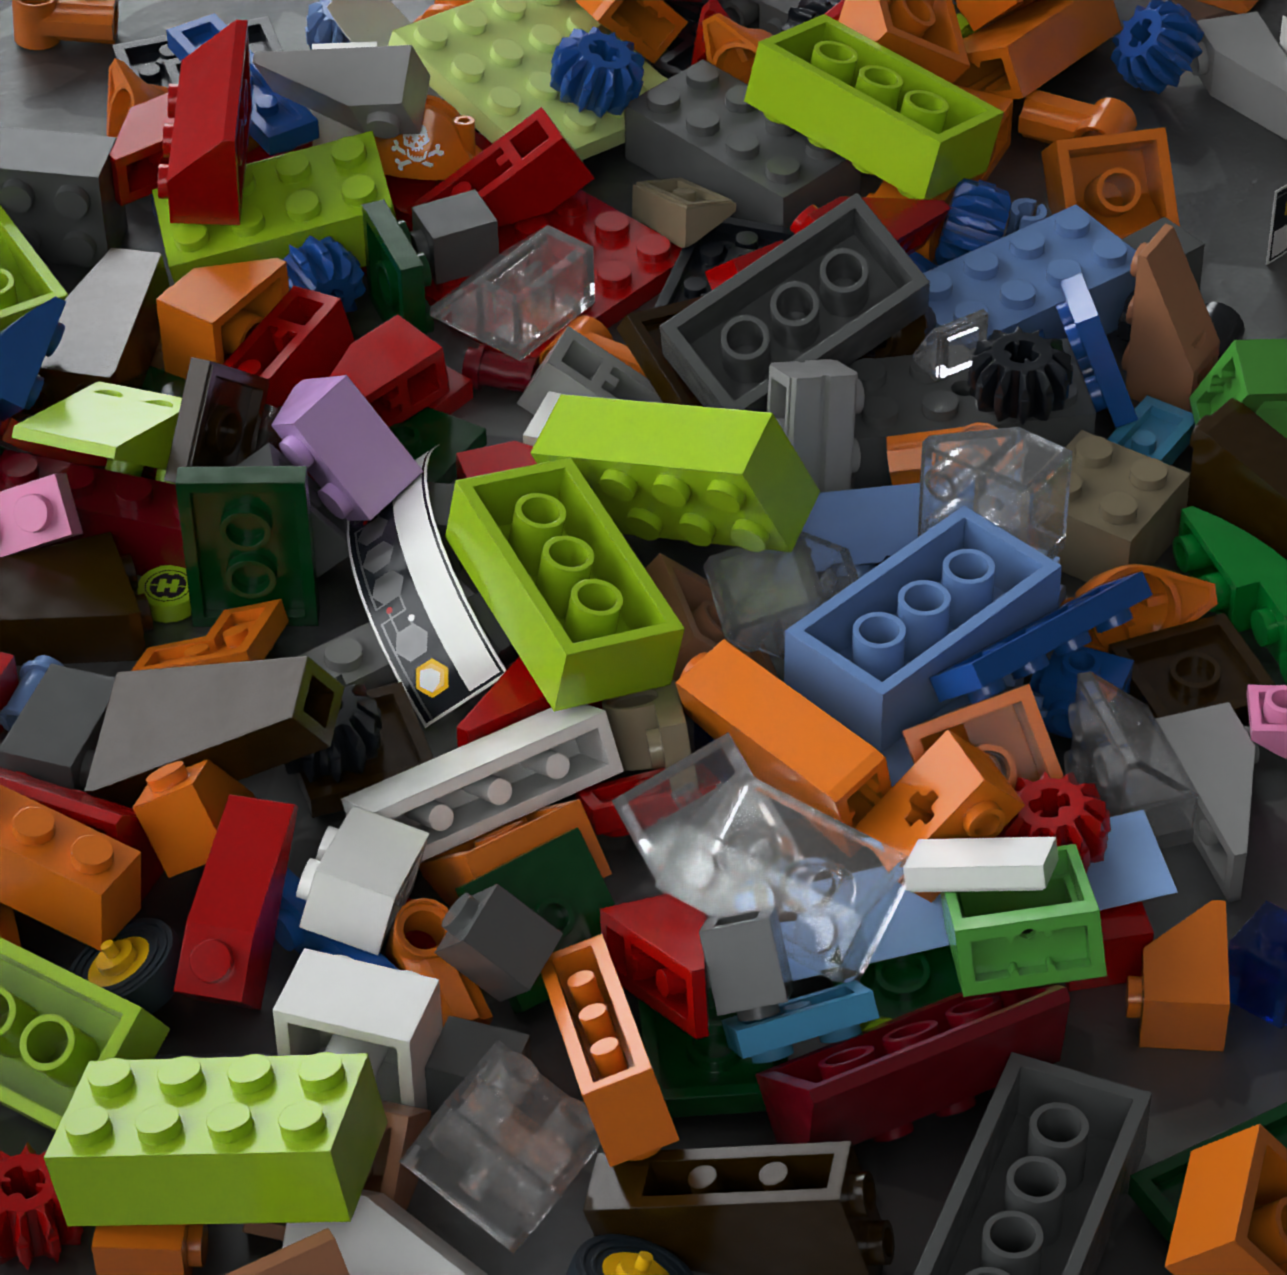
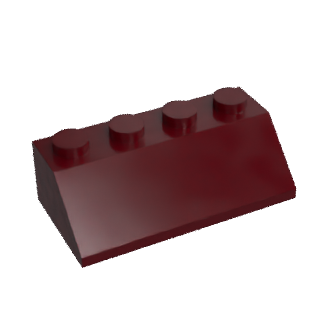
M7 449L0 456V491L55 473L67 474L83 534L43 547L111 532L119 555H131L136 575L143 576L149 570L164 565L186 568L175 484Z
M1051 984L963 997L962 992H959L864 1030L852 1038L834 1042L756 1073L757 1082L777 1145L851 1141L854 1146L871 1138L874 1142L895 1140L914 1130L912 1121L934 1112L936 1116L943 1117L955 1115L974 1107L977 1104L976 1095L997 1086L1011 1052L1051 1064L1059 1062L1071 1001L1067 987Z

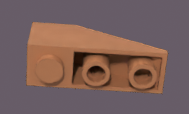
M1165 223L1149 243L1143 242L1140 244L1132 259L1130 274L1136 278L1134 295L1126 313V322L1131 325L1130 342L1123 354L1122 369L1127 371L1126 388L1131 399L1141 402L1148 395L1192 413L1189 397L1217 363L1220 340L1174 226Z

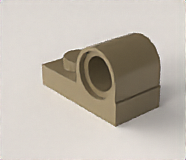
M672 680L671 685L603 700L602 709L607 713L623 770L635 771L665 767L670 790L696 785L687 724L675 680Z

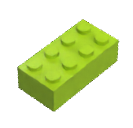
M825 14L759 41L744 102L762 111L768 120L777 124L787 125L805 135L814 146L837 153L851 161L852 165L860 172L876 175L897 187L899 193L909 199L930 200L956 187L964 178L972 179L987 171L1004 114L1000 109Z
M373 131L343 137L339 140L246 164L240 225L170 223L168 199L158 198V188L152 190L168 267L174 284L193 268L271 258L284 259L289 254V245L299 248L310 235L318 241L331 236L335 241L340 242L347 251H351L360 262V267L366 266L362 204L384 199L396 218Z
M561 394L530 452L537 464L571 457L622 534L635 535L645 540L665 538L688 541L698 546H708L710 544L737 546L752 552H761L764 549L792 552L820 494V490L771 412Z
M571 457L455 480L445 538L554 712L671 685L685 628Z
M0 937V1104L56 1132L89 1061H103L110 1058H122L125 1060L154 1059L170 1028L142 1007Z
M320 1052L313 1055L285 1056L250 1054L243 1057L214 1058L180 1056L173 1059L143 1060L110 1058L103 1061H89L44 1155V1160L67 1226L351 1222L388 1122L368 1053L335 1054L332 1052Z

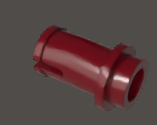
M482 343L478 348L468 347L464 356L462 375L472 379L474 390H481L484 385L523 393L539 367V358H527L489 351L488 344Z

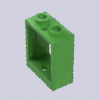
M1287 339L1234 340L1189 397L1195 426L1203 416L1212 415L1227 401L1234 398L1247 406L1287 439Z
M1076 844L1057 846L1059 860L1044 890L940 892L945 930L963 997L1107 976L1100 910ZM1033 929V931L1028 934L1022 933L1024 930Z

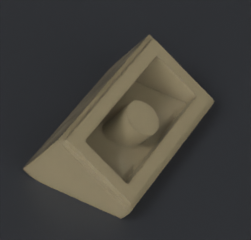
M681 177L640 181L633 184L632 218L665 236L671 243L681 248H686L696 243L736 212V203L733 200Z

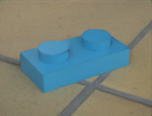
M1147 395L1135 408L1138 420L1118 427L1107 440L1172 465L1190 444L1191 434L1195 428L1193 413Z
M854 980L780 1003V1012L771 1017L741 1022L738 1021L737 1016H733L721 1021L728 1047L741 1058L751 1057L753 1063L760 1064L790 1056L794 1053L792 1044L819 1036L821 1043H833L857 1036L862 1032L860 1024L878 1019L879 1014L873 991Z

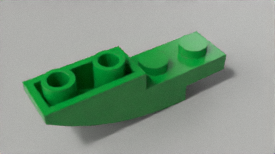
M1194 506L1182 508L1179 534L1173 539V554L1179 569L1184 573L1188 572L1191 577L1215 584L1218 604L1209 611L1215 612L1217 615L1225 613L1238 632L1252 629L1257 643L1261 647H1267L1278 663L1282 678L1287 685V560L1256 537L1218 516Z

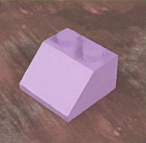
M347 375L301 380L292 389L271 424L282 439L279 447L284 456L294 466H307V471L321 487L318 491L320 500L331 513L340 519L346 518L348 521L372 520L423 472L421 467Z

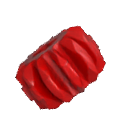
M1045 769L1040 780L1034 782L1025 778H1017L1014 790L1025 806L995 838L1056 837L1057 846L1076 844L1086 874L1090 863L1104 861L1108 832L1111 831L1110 812L1106 810V802L1101 800L1095 783L1079 784L1073 771L1060 779L1051 778Z
M28 1141L21 1154L10 1156L0 1150V1265L17 1256L27 1271L34 1258L45 1255L58 1263L60 1252L62 1251L61 1245H81V1235L84 1232L83 1226H67L44 1160L46 1151L40 1155L36 1154V1151Z

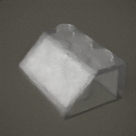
M738 770L685 823L655 887L713 918L776 905L787 957L832 981L847 983L856 980L860 982L906 889L903 867L909 856Z

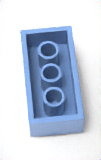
M1075 204L924 272L923 274L930 281L929 307L935 313L937 321L934 330V352L976 348L977 341L990 340L994 330H1000L1009 334L1014 333L1017 326L1026 333H1033L1043 329L1045 339L1067 338L1056 305L1067 301L1059 281L1080 273L1083 274L1105 334L1107 335L1117 330L1118 320L1124 309L1125 301L1130 293L1135 290L1136 278L1131 276L1130 268L1136 250Z
M963 505L786 629L784 683L882 753L903 737L901 731L924 722L955 699L952 698L939 702L929 677L1059 607L1062 565Z

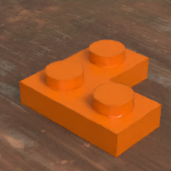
M282 599L223 610L206 636L148 647L131 671L264 660L289 622Z

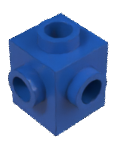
M1085 646L1060 656H1056L1053 651L1049 660L1050 665L1033 673L1030 681L1031 690L1045 696L1042 707L1046 708L1048 712L1047 716L1042 719L1047 732L1109 749L1128 705L1134 660Z

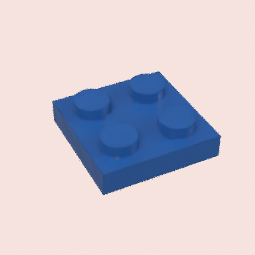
M1080 273L1059 281L1067 301L1056 305L1096 412L1108 408L1115 428L1138 420L1083 274Z

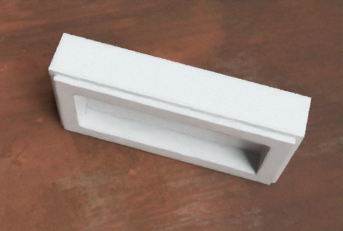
M1056 837L918 839L903 867L906 891L1044 890L1059 860Z

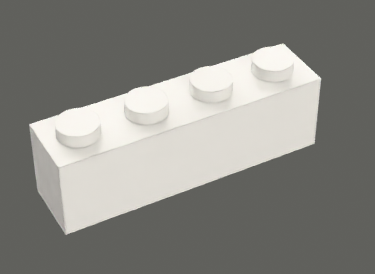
M588 704L555 712L552 708H548L346 796L341 801L346 816L351 807L355 806L430 833L422 862L615 776L624 770L605 710Z

